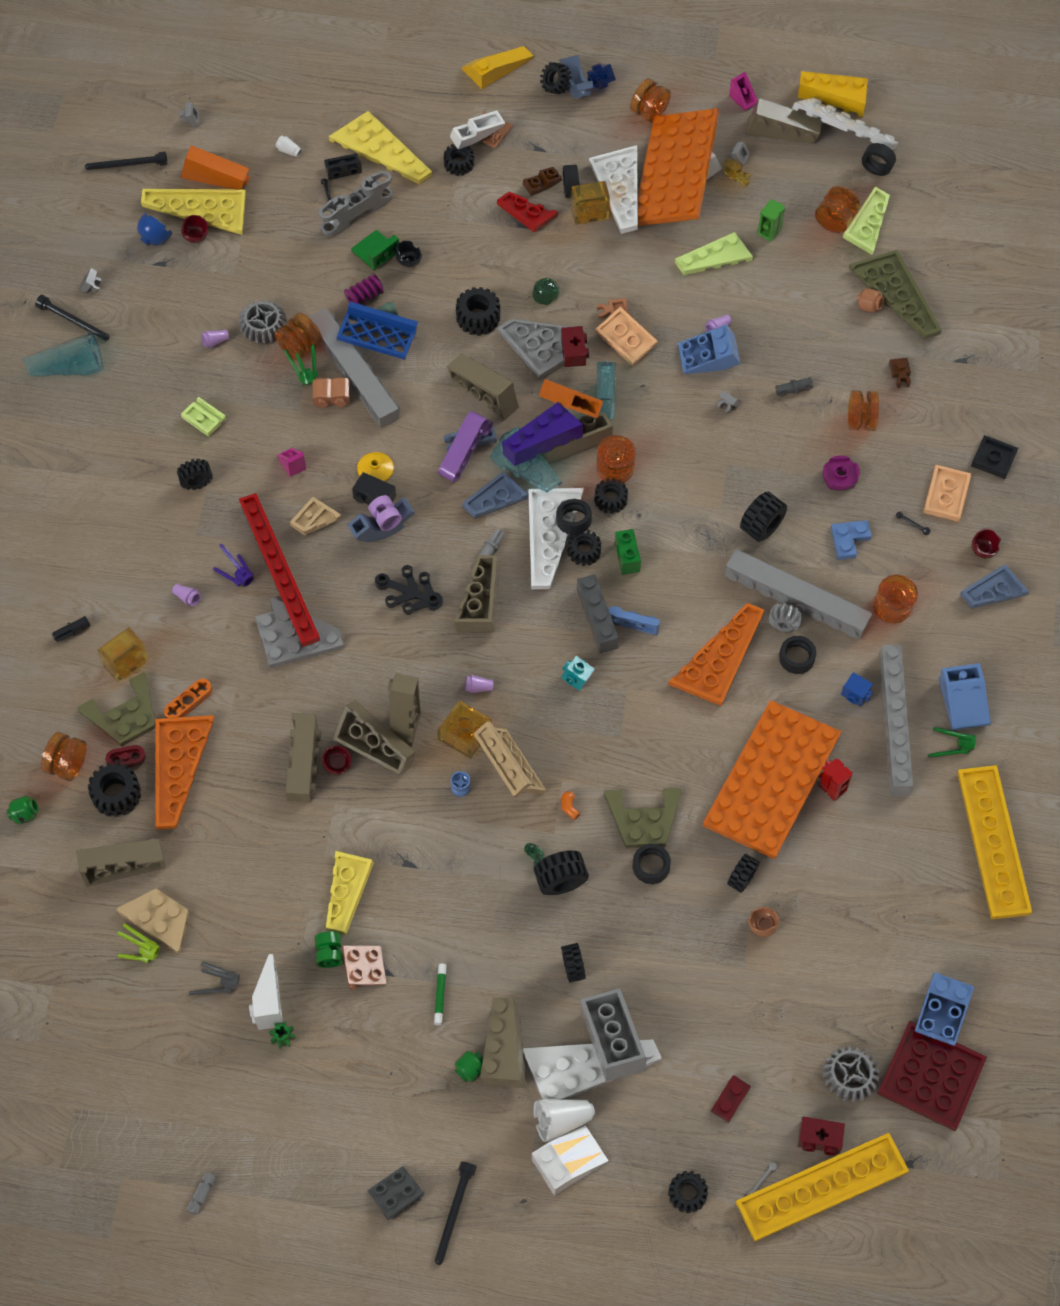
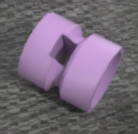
M387 495L374 499L368 507L382 531L395 528L402 520V516Z

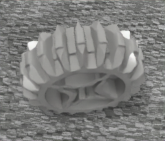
M262 299L257 303L253 301L252 305L247 303V308H243L242 313L239 315L240 331L251 342L255 340L258 344L260 341H263L265 344L269 340L272 343L273 338L278 339L279 335H283V330H286L287 318L285 317V311L275 301L270 303L268 299L266 302H263Z
M847 1045L845 1051L841 1046L838 1047V1053L832 1051L831 1057H827L825 1060L827 1064L823 1065V1070L826 1072L822 1074V1077L827 1079L824 1083L825 1086L831 1085L829 1092L833 1093L836 1091V1098L843 1095L844 1102L848 1100V1097H851L853 1103L856 1102L857 1097L861 1101L864 1100V1095L871 1096V1090L875 1091L877 1088L875 1083L879 1082L877 1075H879L880 1070L875 1069L877 1062H871L872 1054L865 1056L866 1049L858 1052V1046L851 1050L850 1045ZM847 1059L855 1060L853 1063L850 1064L840 1062L842 1060ZM860 1064L865 1068L867 1072V1078L864 1077L865 1074H863L860 1071ZM855 1067L854 1074L846 1080L848 1073ZM834 1069L842 1076V1083L836 1078ZM850 1084H857L858 1086L860 1084L862 1085L858 1088L847 1087Z

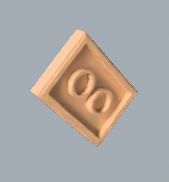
M621 306L595 329V332L632 367L658 344V341Z
M935 465L923 513L959 522L972 473Z

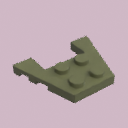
M145 672L129 679L137 696L110 711L101 714L93 699L77 707L81 715L87 717L91 723L97 725L121 747L155 729L154 714Z
M681 788L663 789L664 808L623 809L622 790H604L605 800L608 802L609 809L615 819L616 826L626 848H636L646 844H658L666 847L681 795Z

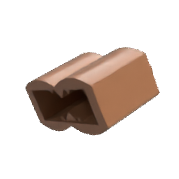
M321 378L313 380L314 406L321 408L330 405L343 407L350 404L349 379Z

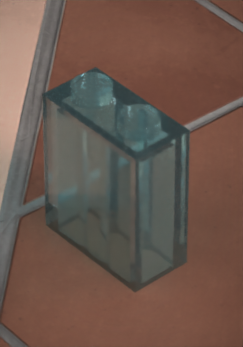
M603 361L597 362L596 398L604 401L600 413H605L608 419H614L616 362Z

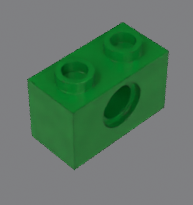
M634 529L616 531L614 544L621 574L640 572L641 558Z

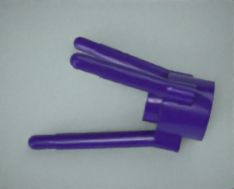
M220 544V548L237 568L234 573L236 577L234 578L216 567L213 570L234 582L238 587L240 585L243 587L248 586L253 581L254 574L250 571L240 554L237 557L243 567L239 565L223 544Z

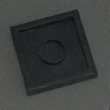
M984 435L971 467L1006 479L1018 448Z

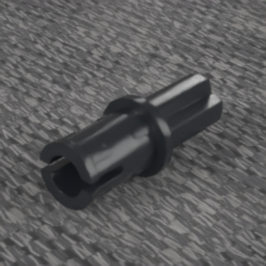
M83 616L72 623L68 622L66 626L54 631L52 636L56 642H60L72 635L76 636V633L91 625L87 617Z

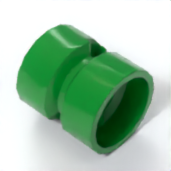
M329 931L315 935V949L318 950L316 952L317 966L321 968L340 966L343 963L342 950H340L342 947L340 933Z

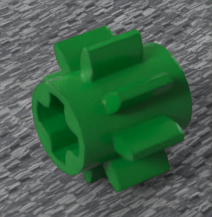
M285 1021L280 1025L275 1023L274 1031H269L270 1036H273L271 1043L275 1044L277 1042L279 1049L285 1045L290 1047V1041L295 1039V1035L291 1034L294 1031L293 1026L287 1027ZM282 1032L286 1033V1035H283L282 1038H279V1036L282 1035Z

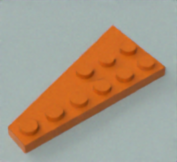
M746 603L732 617V620L726 626H723L714 638L712 637L693 656V659L680 669V672L668 681V685L722 706L765 610Z
M214 715L155 719V803L157 830L177 829L215 720Z

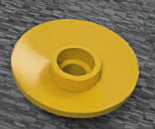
M371 452L364 455L357 465L359 477L364 472L382 481H387L394 471L391 458L380 452Z

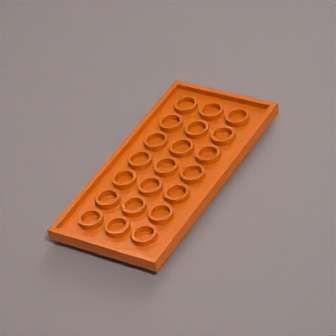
M718 108L654 117L637 197L638 226L700 218L719 117Z
M770 700L703 822V827L775 860L820 776L822 766L830 757L842 731Z

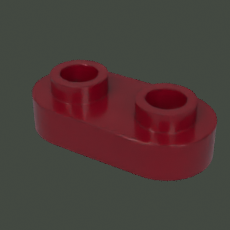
M132 745L109 751L105 759L106 763L111 762L112 765H115L113 763L114 760L119 759L121 766L126 764L129 768L141 765L146 759V754L141 746ZM135 755H139L137 759H133Z

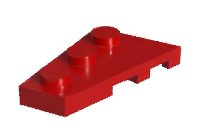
M507 192L497 199L498 206L533 232H536L558 216V211L544 209V205L539 203L537 205L528 202V199L512 192Z

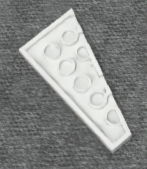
M813 97L795 102L792 107L796 111L798 109L805 110L806 115L810 117H821L820 120L843 131H855V136L860 138L869 137L872 143L884 144L892 150L896 149L899 143L894 140L893 136L883 135L879 133V129L875 127L869 128L865 126V122L858 119L855 121L850 118L851 115L836 111L834 106L822 104V101L818 98Z
M637 145L589 158V164L620 233L638 230Z
M584 488L529 489L531 590L551 588L569 534L564 533L558 527L556 511L558 506L568 499L581 500ZM577 511L566 513L563 519L573 522Z

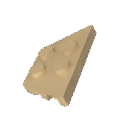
M157 888L116 909L117 913L177 954L181 952V943L185 934V925L188 920L189 911Z

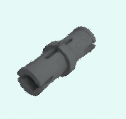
M811 377L776 385L775 388L778 389L776 394L780 397L812 389L813 385L811 384H813Z

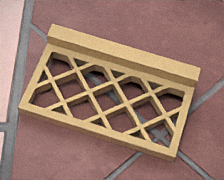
M486 722L474 733L477 741L513 796L518 797L522 792L543 794L547 791L507 729L494 728L491 722Z

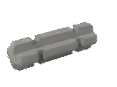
M206 1172L201 1179L203 1182L199 1183L192 1197L193 1201H190L187 1206V1210L192 1214L197 1215L199 1213L200 1205L204 1203L211 1189L210 1185L212 1186L216 1180V1177L211 1173Z

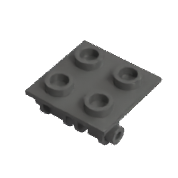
M403 1166L367 1190L384 1212L383 1214L387 1220L391 1218L394 1220V1217L401 1213L400 1210L405 1212L404 1208L406 1206L411 1208L410 1204L413 1205L417 1201H421V1197L424 1196L422 1189Z

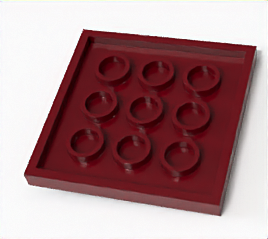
M909 1020L877 1094L956 1131L987 1056L957 1042L953 1046L914 1032L917 1024Z

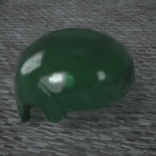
M542 278L535 283L532 297L539 304L549 305L554 299L557 300L560 287L553 279Z

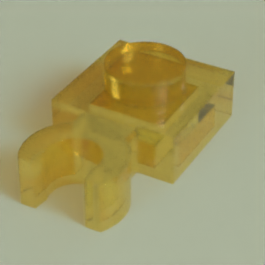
M729 158L725 161L724 174L735 182L739 180L746 187L750 183L748 179L751 175L743 172L740 164Z

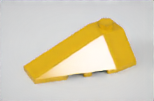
M522 46L474 59L464 65L462 70L481 89H484L532 60L534 55Z

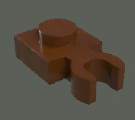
M908 358L890 359L889 366L892 378H897V388L901 387V382H905L906 386L909 387L911 383L909 377L911 370Z

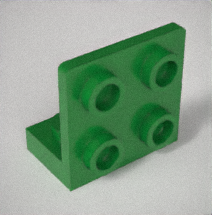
M375 230L352 247L351 250L375 271L396 255L395 252L399 238L393 235L387 239L378 230Z

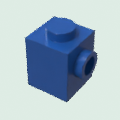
M853 672L843 686L841 695L847 698L850 703L862 706L864 701L868 702L873 695L871 691L873 683Z

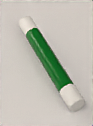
M438 964L434 1025L438 1026L442 1025L446 964Z

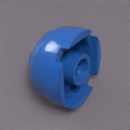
M145 212L137 224L138 233L141 235L140 240L148 246L150 243L153 245L164 244L173 233L171 230L167 232L166 226L151 215L147 218V213Z

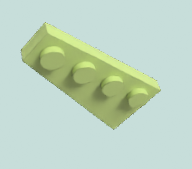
M874 187L842 238L872 255L890 195Z
M734 232L675 258V264L683 275L705 271L706 268H721V265L725 264L735 265L739 261L746 260V262L752 261L753 256Z

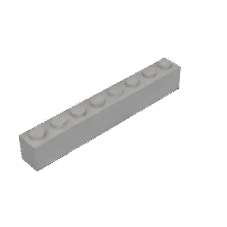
M327 308L309 316V328L342 375L349 379L350 386L379 427L383 428L398 420L400 411L398 403L396 401L393 402L388 389H384L380 378L372 373L373 370L369 363H365L362 353L355 349V345L337 340L341 325L337 324L335 315L333 313L330 314Z
M735 549L726 565L724 575L730 580L742 583L749 589H754L766 597L778 600L782 605L784 603L792 605L793 608H798L799 612L811 616L816 621H822L833 629H839L850 637L861 639L870 623L871 612Z
M882 645L879 653L889 794L890 796H909L913 788L902 648L901 645Z

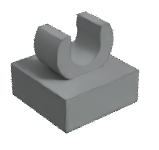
M192 102L185 104V110L179 112V118H183L184 124L190 123L192 127L199 126V111Z
M738 142L734 148H731L732 153L728 154V158L732 162L735 161L737 166H744L750 153L744 142Z
M90 268L84 276L79 290L85 293L89 288L93 292L99 290L100 287L94 284L100 285L102 282L101 278L95 277L97 271Z
M724 390L719 395L723 400L719 401L718 407L722 408L724 404H727L728 407L725 410L727 413L732 411V405L738 408L741 401Z

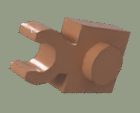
M626 298L608 300V305L598 304L597 310H604L603 313H598V318H606L607 315L613 314L620 306L629 314Z

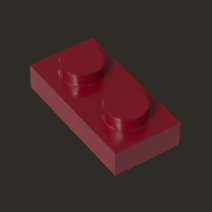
M733 1075L712 1107L711 1112L729 1123L751 1086Z

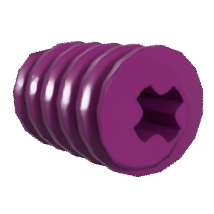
M373 273V276L370 275L367 279H362L361 283L357 282L355 286L352 285L349 289H345L344 295L348 303L360 304L359 301H361L363 304H366V297L371 301V294L378 297L377 291L381 294L384 291L378 276Z

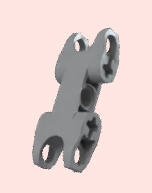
M380 171L370 175L362 181L359 189L347 196L338 195L321 207L318 216L324 221L320 227V231L324 236H333L350 227L352 219L365 211L374 212L390 201L393 197V191L388 185L392 181V176L387 171ZM380 177L388 178L387 180L381 183L378 181ZM382 192H388L389 195L383 197ZM325 211H330L329 216L323 215V213ZM330 225L334 226V229L331 231L325 230Z

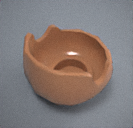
M760 907L751 911L750 917L747 919L752 933L759 937L771 936L779 926L777 913L769 907Z

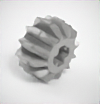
M785 603L783 605L777 604L770 611L769 624L772 625V628L778 629V631L793 633L800 626L802 613L798 611V608H793L792 605H786Z

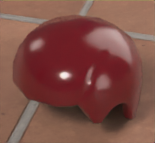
M199 215L186 217L181 229L183 238L191 243H200L205 240L208 234V223L205 218Z
M990 528L981 529L973 537L972 550L981 558H992L1000 550L999 543L1001 538L996 531Z
M335 745L325 749L322 755V765L325 771L332 775H341L351 767V754L346 748Z

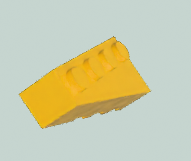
M801 71L798 98L806 100L815 97L820 99L821 103L841 108L846 113H850V111L857 113V116L863 118L868 78Z

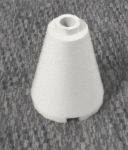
M540 1099L534 1103V1118L538 1117L539 1121L536 1128L543 1142H551L592 1121L595 1115L594 1106L588 1100Z

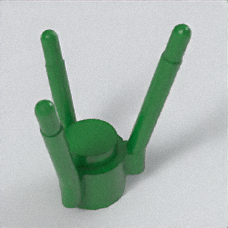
M311 345L313 371L310 368H304L299 353H296L295 355L301 369L299 371L287 349L284 350L303 386L313 383V380L316 379L315 377H318L314 345Z
M934 727V731L958 737L957 746L961 747V749L928 754V757L960 753L968 754L969 750L975 749L976 736Z

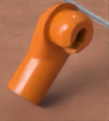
M571 791L564 792L561 796V809L571 819L576 820L580 816V812L573 807L575 795Z

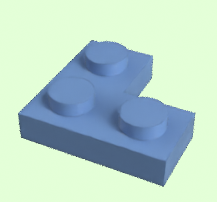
M868 520L831 524L837 560L856 558L857 552L854 542L871 540Z

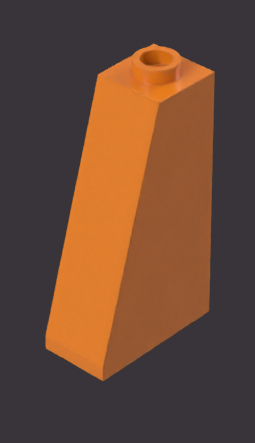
M192 145L186 155L181 174L183 179L236 190H242L243 185L247 186L250 176L248 175L249 168Z
M544 379L539 396L554 403L559 402L566 408L594 418H598L604 402L547 379Z

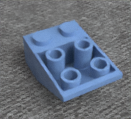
M727 324L678 343L684 374L725 370L741 364L735 334Z
M980 663L942 668L938 680L952 730L990 725L986 686Z
M934 972L914 1032L955 1046L974 986Z

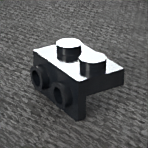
M357 153L324 160L329 180L362 173L361 160H359Z

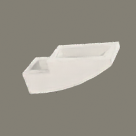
M497 110L469 119L467 124L453 128L450 138L459 150L496 132L505 125V121Z

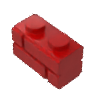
M838 758L832 762L830 760L822 766L823 772L819 776L821 778L819 787L825 793L828 792L827 795L833 801L847 792L853 773L847 767H844V764Z

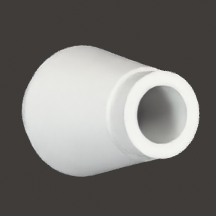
M281 135L275 145L278 151L295 157H299L302 148L287 136Z

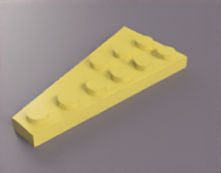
M369 111L329 136V141L337 142L345 149H352L358 155L378 165L386 166L390 171L395 170L401 173L403 177L417 184H421L432 176V171Z
M142 189V207L184 219L190 215H199L205 218L208 226L243 235L246 190Z

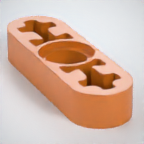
M199 679L166 705L164 708L165 718L185 717L211 695V683L207 679ZM199 687H206L207 690H200ZM186 697H192L194 699L193 702L188 705L184 704L183 700ZM171 710L174 711V712L176 711L177 714H176V715H174V714H171V715H170V711H171Z

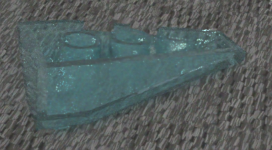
M93 332L23 358L30 376L89 375L104 369L100 347Z
M517 426L503 434L490 454V458L500 469L514 473V476L517 478L522 477L529 481V484L546 493L562 484V481L541 453L531 460L514 466L503 455L502 442L520 428Z

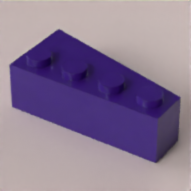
M557 402L502 442L503 455L514 466H517L535 458L539 453H547L552 451L553 447L560 444L562 446L568 444L574 438H582L583 424Z

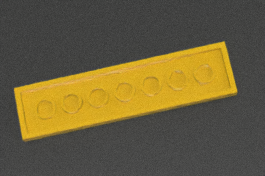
M997 765L959 769L957 771L991 920L1031 915V904Z
M887 1133L738 1199L735 1203L753 1241L757 1242L908 1174L909 1170L890 1133Z

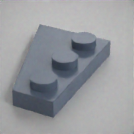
M502 472L464 501L462 507L476 519L528 499V494L506 473Z
M1005 564L961 591L960 596L973 609L1026 596L1029 591Z

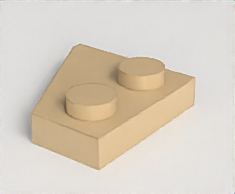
M312 497L290 521V526L303 535H307L339 521L341 514Z

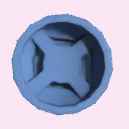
M457 771L451 776V791L455 796H466L471 789L470 777L466 772Z

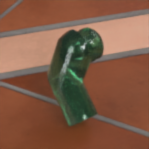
M527 843L524 846V851L534 860V867L544 859V852L537 845Z

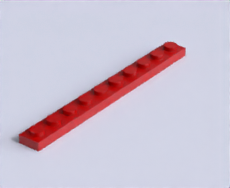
M254 493L239 498L241 508L302 647L319 642L320 636L257 494Z

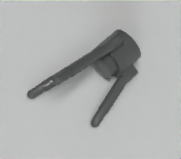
M201 962L202 966L212 969L202 968L201 972L221 977L220 985L224 986V988L189 991V994H231L232 989L237 990L240 974Z

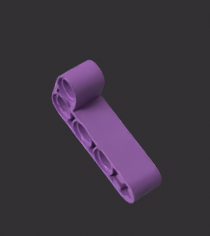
M470 411L450 446L438 474L454 483L457 482L481 436H487L491 431L493 421L474 411Z

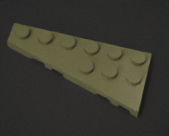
M898 250L849 264V269L870 289L880 291L884 297V302L920 336L927 339L941 334L942 330Z

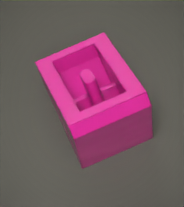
M746 72L731 79L729 96L743 110L754 106L758 100Z
M292 447L277 455V458L290 477L306 470L303 452Z

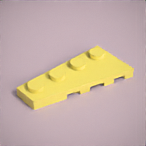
M335 851L333 883L330 890L331 899L326 922V929L328 931L347 935L372 870L373 860Z

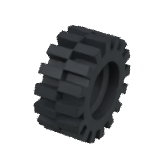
M550 62L549 65H545L546 69H542L544 74L540 75L543 80H540V83L543 84L542 88L548 93L558 95L565 93V90L569 89L567 85H571V82H569V79H572V76H569L571 71L564 64ZM558 73V81L554 84V76Z
M451 144V148L448 146L444 151V168H446L447 172L450 171L452 175L455 172V176L461 173L462 176L464 172L468 174L469 170L472 171L474 167V153L470 146L458 150L454 144ZM456 157H462L465 160L457 162L453 159Z
M191 459V462L186 461L185 465L181 464L177 469L180 485L187 490L191 488L196 490L197 487L201 489V486H207V483H210L213 479L209 463L204 459H197L196 461Z
M606 478V482L601 480L600 484L596 485L594 501L596 506H599V510L604 508V513H607L609 510L610 514H613L614 510L618 513L620 509H624V505H627L628 489L625 483L621 484V480L618 479L616 482L615 478H612V481ZM615 492L618 494V498L609 500L604 497V494Z
M587 530V533L583 532L570 536L567 552L568 556L571 557V561L576 560L575 564L577 565L581 562L582 566H585V563H588V566L591 565V561L593 563L597 562L601 554V541L599 536L596 537L595 532L590 534V530ZM583 543L589 544L591 550L581 552L577 549V546Z
M744 854L735 866L734 871H732L727 885L742 893L757 871L760 861L748 854Z
M578 943L561 946L564 967L569 983L586 979L584 963Z
M683 1171L682 1174L678 1173L675 1178L673 1177L669 1186L668 1196H670V1203H673L675 1209L679 1208L680 1212L686 1211V1213H690V1211H693L694 1213L703 1207L708 1196V1186L705 1184V1179L700 1178V1174L697 1173L695 1175L694 1171H690V1173ZM690 1184L695 1187L697 1192L695 1198L686 1200L681 1196L680 1188L683 1185Z

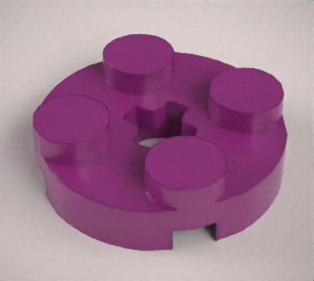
M834 456L825 463L822 476L827 487L831 490L843 491L853 489L859 480L860 468L856 462L854 463L847 456ZM839 470H842V472L846 474L844 476H840L837 473L839 472Z

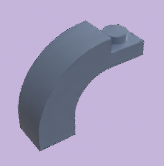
M579 55L559 59V62L568 66V70L571 71L569 75L572 76V79H569L571 85H567L571 96L576 99L591 95L590 88H594L593 82L585 79Z
M403 497L394 505L402 516L401 522L395 528L382 531L373 516H366L362 513L347 525L355 539L362 542H374L385 539L405 527L404 522L411 518L415 511L409 501Z

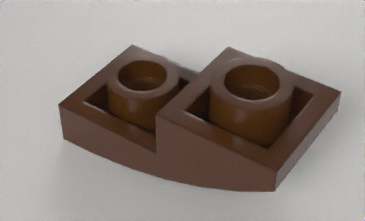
M555 167L540 170L537 176L524 179L522 184L532 196L553 187L562 181V177Z

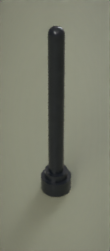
M166 151L150 157L87 163L85 168L87 170L150 163L164 166L167 165Z
M40 295L37 298L35 307L41 310H50L101 339L109 340V334L53 305L48 297Z
M464 1161L460 1162L458 1171L461 1177L435 1257L436 1265H441L444 1261L468 1180L476 1172L477 1166Z

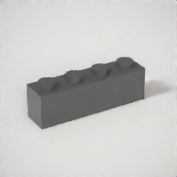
M596 575L578 578L577 592L599 653L618 649L619 637Z

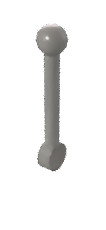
M774 1162L768 1165V1170L752 1190L747 1191L746 1196L756 1192L768 1175L776 1170L777 1165Z

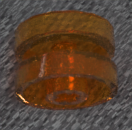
M647 78L636 89L630 103V109L633 113L642 115L643 119L653 123L654 117L662 116L671 98V92L666 87L659 86L656 81Z
M851 390L848 404V429L858 431L863 421V427L866 431H875L879 415L878 392L867 391L865 397H863L861 390Z
M62 732L54 733L43 752L41 761L42 771L50 775L57 774L61 779L72 781L79 773L87 752L86 742L75 737L71 739L69 735Z

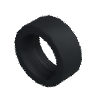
M872 143L867 147L861 159L867 171L874 175L885 176L892 170L896 162V155L888 146L881 143ZM871 155L882 158L886 164L877 162Z
M576 164L563 166L565 198H578L580 196L579 172Z
M568 499L562 502L556 511L558 527L564 533L571 535L587 531L592 522L590 506L580 499ZM572 511L581 512L585 515L584 519L579 522H568L563 519V516Z
M789 637L782 643L779 661L788 672L803 674L808 672L814 665L817 655L816 647L806 637ZM791 647L804 648L808 652L809 658L803 663L792 662L787 657V650Z
M658 844L641 846L633 857L632 869L634 875L646 884L662 882L670 872L671 859L669 853ZM648 854L659 856L663 860L662 870L655 874L644 872L640 867L641 858Z

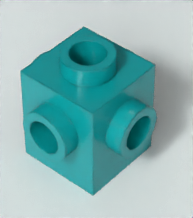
M575 656L572 662L568 660L562 668L565 672L561 678L567 684L580 691L595 669L587 664L586 661Z

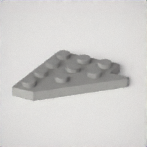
M511 319L497 327V332L538 379L564 365L561 328L570 326Z
M273 597L270 598L273 612L255 616L270 668L344 649L339 629L313 616L311 618L320 636V641L302 647L283 602Z

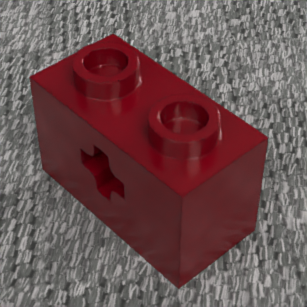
M583 326L562 327L561 343L564 367L586 366V359L589 358V348H585L587 333H583Z
M803 1116L800 1121L797 1147H801L802 1150L807 1152L819 1150L824 1151L826 1155L840 1154L843 1148L845 1123ZM818 1134H822L823 1141L819 1140Z

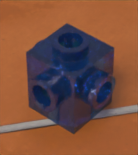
M599 63L592 66V70L587 71V79L593 82L594 88H606L609 86L608 83L616 80L611 64L601 65Z

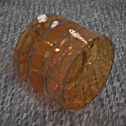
M843 186L831 187L815 210L816 220L826 230L833 233H842L848 228L852 219L859 211L860 200L848 188Z
M303 313L295 314L289 319L288 324H283L274 333L283 351L287 349L292 359L296 361V353H299L302 359L304 355L308 354L309 349L311 350V345L316 347L322 342L320 330Z
M620 435L606 437L597 448L596 471L598 476L604 482H606V478H609V481L615 478L616 482L619 479L621 483H625L634 473L635 447L626 437Z
M898 574L890 575L883 579L873 600V608L876 615L881 620L892 624L901 623L906 620L911 614L918 597L917 587L914 582L908 577Z

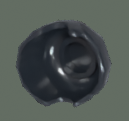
M410 240L398 243L395 252L398 263L408 268L418 265L422 259L420 247L416 248Z

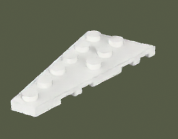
M653 1039L640 1040L646 1056V1067L662 1060ZM593 1044L523 1048L524 1058L542 1099L566 1100L610 1082L605 1080Z

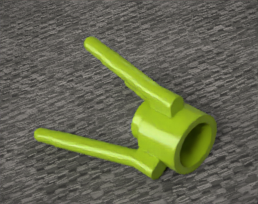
M124 923V928L144 942L120 931L117 932V935L140 946L139 953L142 956L118 954V957L139 960L148 963L149 960L154 961L159 953L160 946Z

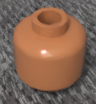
M866 288L858 294L857 303L861 310L876 313L882 309L884 297L880 291Z

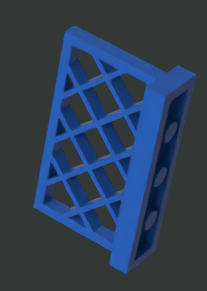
M350 302L338 332L337 340L405 360L413 338H415L418 322ZM351 319L357 321L358 323L351 325L348 320ZM368 324L375 328L368 330L365 325ZM362 327L364 332L357 334L354 329ZM349 330L353 334L350 337L343 335L344 332ZM382 330H388L392 333L385 335ZM379 332L381 337L374 339L371 334ZM399 335H405L409 338L402 340ZM368 336L370 341L365 342L362 341L360 338ZM396 337L398 342L391 344L388 339ZM385 341L387 346L382 347L379 346L377 343ZM402 346L404 352H398L394 348Z

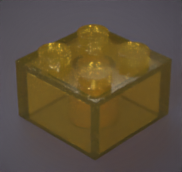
M606 181L571 187V211L575 225L609 219L610 195Z
M130 627L98 649L104 668L117 682L129 677L131 672L141 668L149 660L143 642Z
M459 700L437 729L438 740L471 759L480 747L474 733L484 723H492V719Z

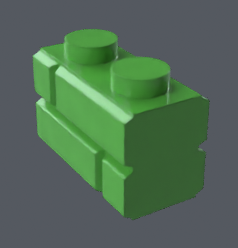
M770 200L761 210L758 226L759 236L768 241H773L776 234L778 235L782 230L785 212L784 205L775 200Z

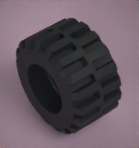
M472 287V290H465V293H461L460 298H457L456 320L458 326L463 328L464 332L469 331L471 335L475 333L477 336H481V333L486 335L488 331L492 332L494 327L498 326V322H500L499 298L496 297L494 292L490 293V289L484 290L483 287H479V289ZM476 309H481V310H484L485 312H482V313H473V312H471V311L476 310Z
M769 491L762 493L745 511L740 522V529L757 542L767 539L784 519L787 505Z
M110 762L107 763L106 767L101 765L99 771L95 770L93 772L94 777L89 778L88 790L95 808H98L101 814L105 812L106 816L110 817L113 814L114 817H119L121 813L124 816L127 814L126 811L129 810L131 812L134 810L133 805L137 806L139 803L138 799L141 798V787L136 774H134L131 768L128 769L126 764L121 766L119 762H115V765H112ZM113 784L125 785L123 791L117 795L108 796L104 794L106 789Z
M574 850L551 854L538 862L533 868L543 895H560L570 892L584 884L589 877L581 853Z

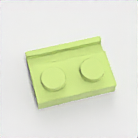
M200 397L181 413V417L208 437L226 420L224 414Z

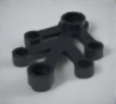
M410 565L402 567V575L406 578L409 587L390 580L389 576L384 573H380L375 577V586L379 590L391 588L404 593L397 597L394 595L387 596L385 603L388 608H394L396 605L404 603L402 606L403 613L411 615L414 611L426 607L430 610H438L443 604L442 596L433 591L428 572H421L419 574V582L423 584L426 593L419 591L413 577V568ZM416 598L422 600L414 604L407 602Z

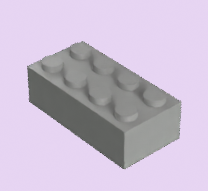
M621 989L580 999L581 1013L606 1082L646 1071V1056Z

